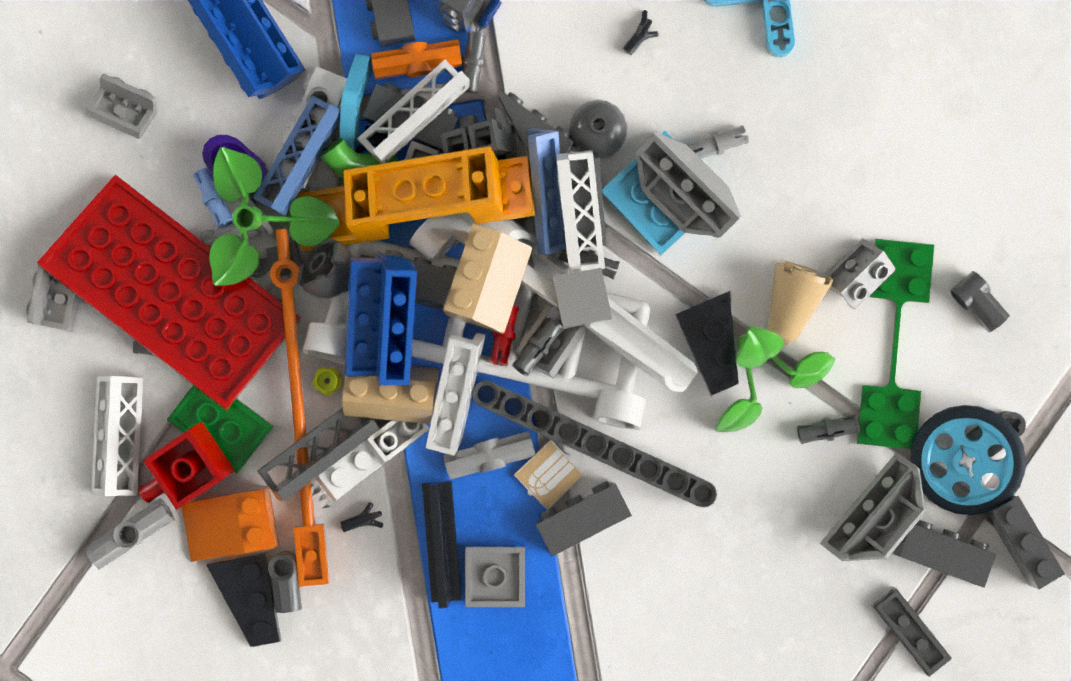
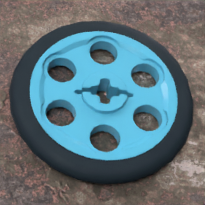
M961 405L949 407L935 413L923 423L912 443L910 462L920 469L923 494L931 502L955 514L977 515L990 512V510L1004 504L1014 496L1020 488L1025 475L1026 455L1024 445L1017 431L1006 419L994 411L979 406ZM971 424L977 425L982 430V436L976 440L969 439L965 434V428ZM941 433L949 434L953 438L952 446L949 448L940 447L936 442L937 435ZM1001 445L1005 449L1006 455L1000 460L992 459L988 454L990 446ZM964 451L969 458L974 457L976 459L972 462L971 470L966 463H960L963 459ZM935 461L943 462L947 467V473L943 476H936L931 472L930 465ZM987 473L997 475L999 478L998 486L994 488L986 487L982 483L983 475ZM958 481L966 482L970 487V492L965 496H959L954 492L953 485Z

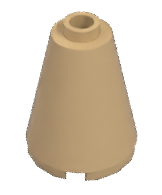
M777 260L774 268L768 330L779 334L784 340V345H788L789 341L795 342L831 287L833 278L825 274L822 278L816 276V270L785 261L783 263L781 260Z

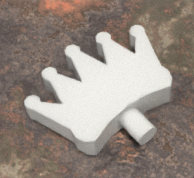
M312 485L314 519H317L333 508L331 506L324 508L330 499L326 497L324 500L319 501L324 490L321 489L320 492L313 495L316 485ZM299 491L298 495L295 497L294 500L296 503L301 505Z

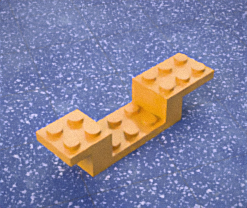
M490 146L343 170L344 186L298 194V198L304 196L319 198L334 209L340 220V226L329 237L335 241H340L344 245L389 239V224L468 212L477 225L535 216L531 168L528 156L498 160ZM300 245L304 252L312 251L315 247Z

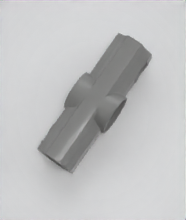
M527 431L502 439L494 438L474 444L471 448L458 450L454 456L447 454L443 455L447 473L450 480L479 471L484 473L505 467L507 463L531 458L536 454L530 433Z
M159 498L86 547L87 557L98 570L102 569L175 520L173 512ZM127 526L132 527L136 532L133 542L125 538L124 531Z

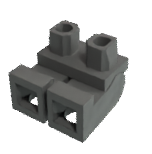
M498 108L483 112L485 121L479 123L477 116L472 115L459 118L458 129L440 134L444 154L488 146L492 148L496 157L515 153L514 126L506 123L502 109Z

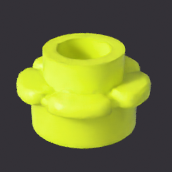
M333 367L319 368L315 372V378L313 379L315 390L320 391L325 396L332 395L335 390L338 391L342 385L339 371ZM329 378L330 383L326 384L325 379Z

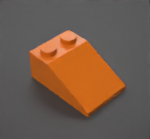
M269 487L191 501L182 506L191 562L245 554L279 546Z

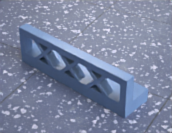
M312 95L253 199L283 216L287 215L291 203L296 199L317 163L320 153L325 149L340 123L341 109L332 103L329 105ZM315 105L326 110L319 124L312 126L310 114ZM307 121L308 127L303 128L305 122ZM310 132L311 138L304 150L297 151L295 144L297 136ZM292 147L294 153L288 154L290 148ZM295 157L296 164L289 176L282 177L280 169L282 162ZM277 173L279 179L273 180L275 174ZM280 183L281 190L274 202L263 197L268 186Z
M532 128L527 130L537 251L538 254L548 255L567 249L556 154H560L558 131Z

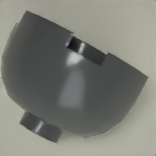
M593 100L584 103L575 110L570 119L569 133L571 134V140L574 142L573 146L578 152L593 150V152H598L600 159L608 158L618 152L625 142L627 123L625 116L616 105L605 100Z
M329 237L312 249L316 254L308 265L304 262L302 263L297 276V283L307 293L325 299L336 297L348 291L350 258H354L344 244Z

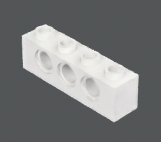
M315 66L313 73L309 72L303 85V89L306 90L302 101L298 99L294 106L292 116L295 119L291 128L287 127L285 129L281 143L284 144L312 95L315 97L319 95L327 96V103L329 105L332 103L341 109L342 94L347 78ZM314 107L310 114L311 122L318 125L326 110ZM299 134L295 140L296 148L304 150L311 135ZM292 147L290 148L288 154L293 153ZM276 154L275 157L273 158V161H272V163H271V166H272L273 162L275 161L276 157L278 156V154ZM320 157L301 190L305 192L310 190L322 160ZM291 159L282 162L280 166L282 177L289 176L296 163H293ZM277 173L275 174L274 179H279Z

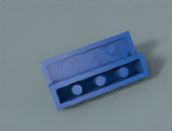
M188 0L193 12L207 30L209 38L217 46L225 63L230 67L241 89L248 97L257 96L258 99L268 97L289 85L306 70L262 0Z
M379 254V258H350L344 369L346 376H376L379 386L410 385L417 270L408 259Z

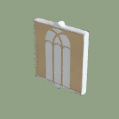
M550 440L514 476L528 490V495H533L548 510L585 474L570 460V454H565Z

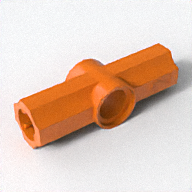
M459 40L433 44L415 42L402 46V49L371 53L376 80L404 75L407 77L426 76L445 59L452 67L463 66Z

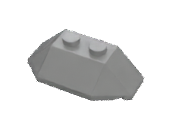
M655 131L635 152L641 191L682 232L720 238L741 217L729 186L686 144Z
M896 452L820 544L841 561L887 559L926 513L920 469Z

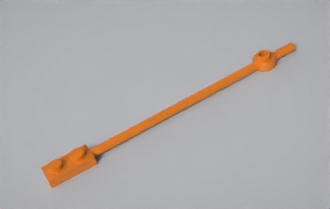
M288 229L276 230L278 261L271 267L270 278L274 285L281 288L296 442L306 435L293 287L298 284L297 276L300 267L297 263L290 260ZM286 268L292 273L288 280H284L281 276V272ZM301 447L296 451L298 465H305L309 462L308 448ZM310 482L300 489L303 525L293 527L299 587L330 583L324 524H315Z

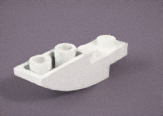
M392 420L317 476L316 480L332 501L335 502L425 434L430 428L424 423Z

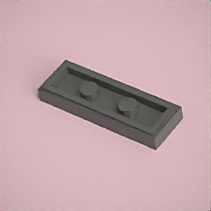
M894 587L871 605L928 677L952 659L897 588Z

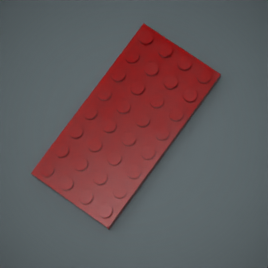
M116 174L37 262V265L225 411L228 410L286 339L282 302L249 277L232 285H214L210 265L211 248ZM295 313L297 326L301 321V317Z

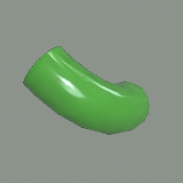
M343 138L333 142L319 155L322 161L342 178H344L343 170L380 164L370 152H355ZM394 155L386 163L397 162L398 159Z

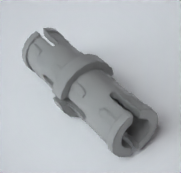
M741 125L738 128L721 134L718 132L712 133L711 137L689 143L687 146L692 151L701 149V151L695 154L702 159L716 153L722 155L727 149L748 144L749 139L748 135L735 138V136L746 132L745 127Z

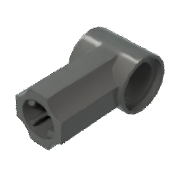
M972 271L953 287L950 293L960 306L970 310L988 332H992L1001 326L1010 315L990 293L991 289L982 276Z
M283 551L271 559L268 564V572L272 579L276 613H288L302 609L296 556L290 551ZM284 559L289 562L291 566L289 573H282L278 570V560Z

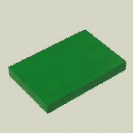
M194 386L190 388L167 418V421L183 433L198 423L203 422L235 469L234 472L236 474L240 472L274 427L238 398L225 411Z

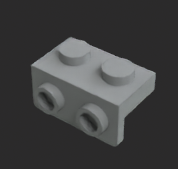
M102 74L100 77V88L87 106L86 115L140 139L156 115V98L147 90L130 86L118 77Z
M38 266V271L35 272L32 281L34 287L32 299L29 301L26 309L27 323L72 331L79 297Z
M548 304L544 311L538 315L536 322L527 335L521 339L516 349V353L519 356L528 346L527 341L529 338L535 337L548 318L554 319L562 326L560 313L555 306ZM580 325L565 328L548 348L549 353L547 356H542L534 366V369L554 378L586 332L585 327Z

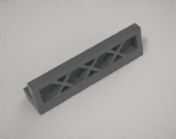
M342 407L257 470V472L275 497L280 501H286L380 430L375 421L364 417H357L361 423L351 430L341 428L344 415ZM337 421L336 427H330L331 424ZM325 429L335 431L333 444L329 447L317 446L319 433ZM340 431L347 432L340 438ZM311 439H313L312 445H307V444H306V443L309 442ZM301 447L312 448L309 462L305 465L293 464L295 451ZM317 449L323 450L316 456ZM287 457H289V462H288V463L282 462V461L285 460ZM276 465L288 466L286 479L276 486L267 472ZM293 467L299 468L292 474Z

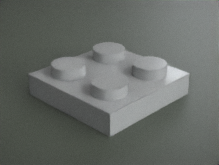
M525 546L465 547V607H525Z

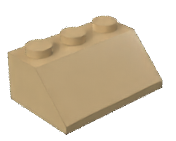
M473 223L443 309L446 316L504 334L532 247L502 232Z
M411 365L410 385L379 386L376 376H345L342 396L344 416L431 424L440 368Z

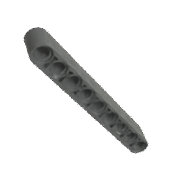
M482 381L473 390V399L479 406L689 503L704 508L709 507L716 500V488L710 482L490 381ZM483 386H490L495 391V397L489 403H483L478 397V392ZM510 398H516L522 403V410L517 415H510L505 410V403ZM538 410L545 411L549 416L548 424L542 428L534 426L531 419L534 412ZM564 423H571L575 427V436L570 440H564L559 435V427ZM592 435L599 436L603 443L602 448L597 452H590L586 448V440ZM625 448L629 452V460L625 464L619 465L614 462L613 453L616 449ZM646 460H651L656 465V471L650 477H645L640 472V466ZM672 473H679L683 478V483L678 489H671L667 484V479ZM706 485L710 491L708 499L702 502L697 501L694 495L696 488Z

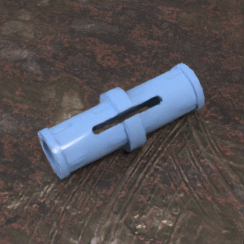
M208 168L198 170L197 173L193 174V177L203 195V204L208 206L217 228L230 225L233 222L232 214L226 201L217 193L214 179L210 175Z

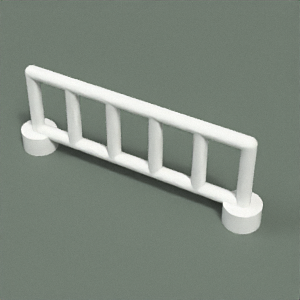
M378 240L345 245L354 258H360L361 255L376 258L378 251L385 253L386 250H393L403 254V258L414 260L415 257L427 259L416 249ZM443 256L442 259L436 258L432 260L431 265L443 268V265L458 267L460 259ZM521 283L514 305L519 307L514 328L516 338L511 343L508 366H500V359L498 360V365L489 363L490 356L481 355L477 372L597 399L594 420L618 428L640 429L646 400L632 394L638 366L622 356L616 385L575 376L584 335L554 378L534 368L528 376H524L512 366L513 362L519 357L516 349L524 336L533 294L538 295ZM348 291L331 299L325 324H309L303 347L305 354L321 360L345 364L347 324L344 323L348 308ZM607 293L608 298L647 327L650 314V306L647 302ZM449 317L442 345L413 339L412 357L444 364L450 336L462 337L466 322Z

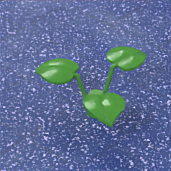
M224 147L219 149L214 162V185L219 196L227 202H236L243 197L242 202L239 203L240 207L234 211L232 216L233 223L239 229L243 239L241 240L235 234H225L218 237L212 244L210 249V265L214 285L236 284L247 279L256 271L260 255L254 246L247 244L249 240L247 230L259 228L263 221L291 222L289 227L290 235L298 244L303 246H316L340 226V220L334 209L323 200L312 196L295 199L290 205L291 216H263L260 209L247 205L249 201L247 193L257 191L261 185L262 170L260 165L247 154Z
M748 326L747 332L741 335L736 342L739 348L736 362L746 370L750 398L749 400L739 399L731 404L717 422L715 431L733 432L742 430L752 425L761 415L762 406L756 402L757 396L751 367L761 366L771 358L784 371L792 375L789 379V384L792 387L806 388L818 383L829 373L835 363V357H832L827 352H814L802 358L795 368H790L776 356L784 346L782 337L767 329Z

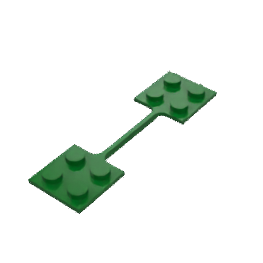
M875 239V246L884 251L894 265L895 271L870 295V298L892 300L896 305L889 383L884 387L862 385L859 414L860 433L857 436V444L911 449L915 435L918 432L921 391L901 389L895 383L901 308L908 301L929 303L934 244Z

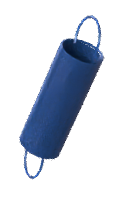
M490 0L477 21L478 27L480 25L483 27L482 29L487 28L502 4L500 0Z

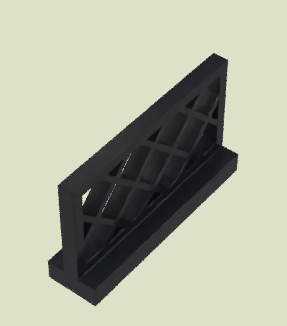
M452 481L423 483L422 491L431 602H438V608H448L451 601L462 599Z

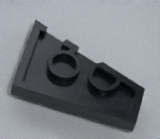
M730 291L675 314L710 396L739 384Z
M266 553L206 564L250 647L282 641L278 617L275 612L274 595L268 572Z

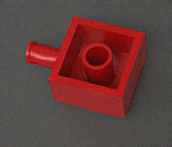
M200 422L143 460L154 478L139 487V494L145 502L150 503L156 497L165 493L175 509L178 510L225 479L235 469L203 422Z

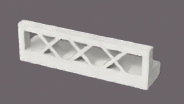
M445 59L357 138L358 141L380 164H385L470 87L469 78L462 71L458 73ZM446 70L453 78L444 87L436 88V77ZM432 82V88H425ZM419 93H432V97L423 106L414 108L415 96ZM410 102V108H405L404 106ZM397 113H410V117L398 128H392V117ZM388 122V128L382 127L384 124ZM376 132L388 133V137L376 148L368 141Z
M593 150L556 154L569 274L574 273L575 269L579 271L596 268L605 269ZM587 159L588 171L580 179L570 171L569 161ZM588 177L590 179V186L584 182ZM571 178L577 182L573 189ZM580 186L589 191L592 197L584 208L573 199V195ZM591 206L593 207V215L588 212ZM575 208L580 211L577 217H575ZM584 215L592 220L595 228L587 237L577 230L576 225ZM595 234H596V244L591 241V239L594 237ZM578 237L583 240L580 246L578 243ZM587 244L597 251L598 261L581 263L580 252Z
M476 333L473 340L451 335L449 338L426 443L427 449L454 456L462 442L485 340L484 334Z
M97 376L91 494L138 496L143 378ZM121 383H133V396L127 402L121 396ZM125 412L132 418L131 426L126 431L119 425L120 417ZM125 441L130 446V455L123 461L118 455V447ZM124 470L129 476L128 489H116L117 476Z

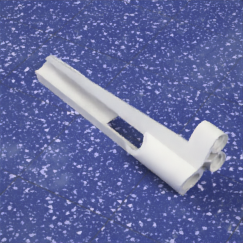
M468 212L431 217L418 228L409 244L430 261L436 258L442 259L459 242L464 245L466 244L472 224H475ZM513 219L478 224L502 232L532 247V252L562 275L569 274V267L554 255L538 254L536 237ZM527 264L521 283L558 308L554 285ZM608 298L612 320L591 323L586 328L664 386L676 392H683L698 373L695 363Z

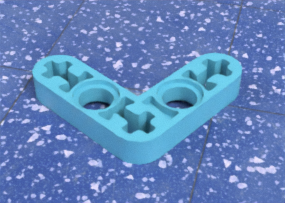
M704 0L707 5L712 7L761 2L768 51L771 55L780 58L787 56L792 51L795 45L790 0H774L769 3L767 0ZM773 7L782 8L785 12V19L780 22L773 21L769 16L770 9ZM787 26V29L781 31L783 41H788V44L785 45L783 50H780L778 45L773 44L778 39V31L772 32L771 28L779 29Z
M356 54L343 89L339 139L343 138L355 152L358 148L360 104L371 69V56Z

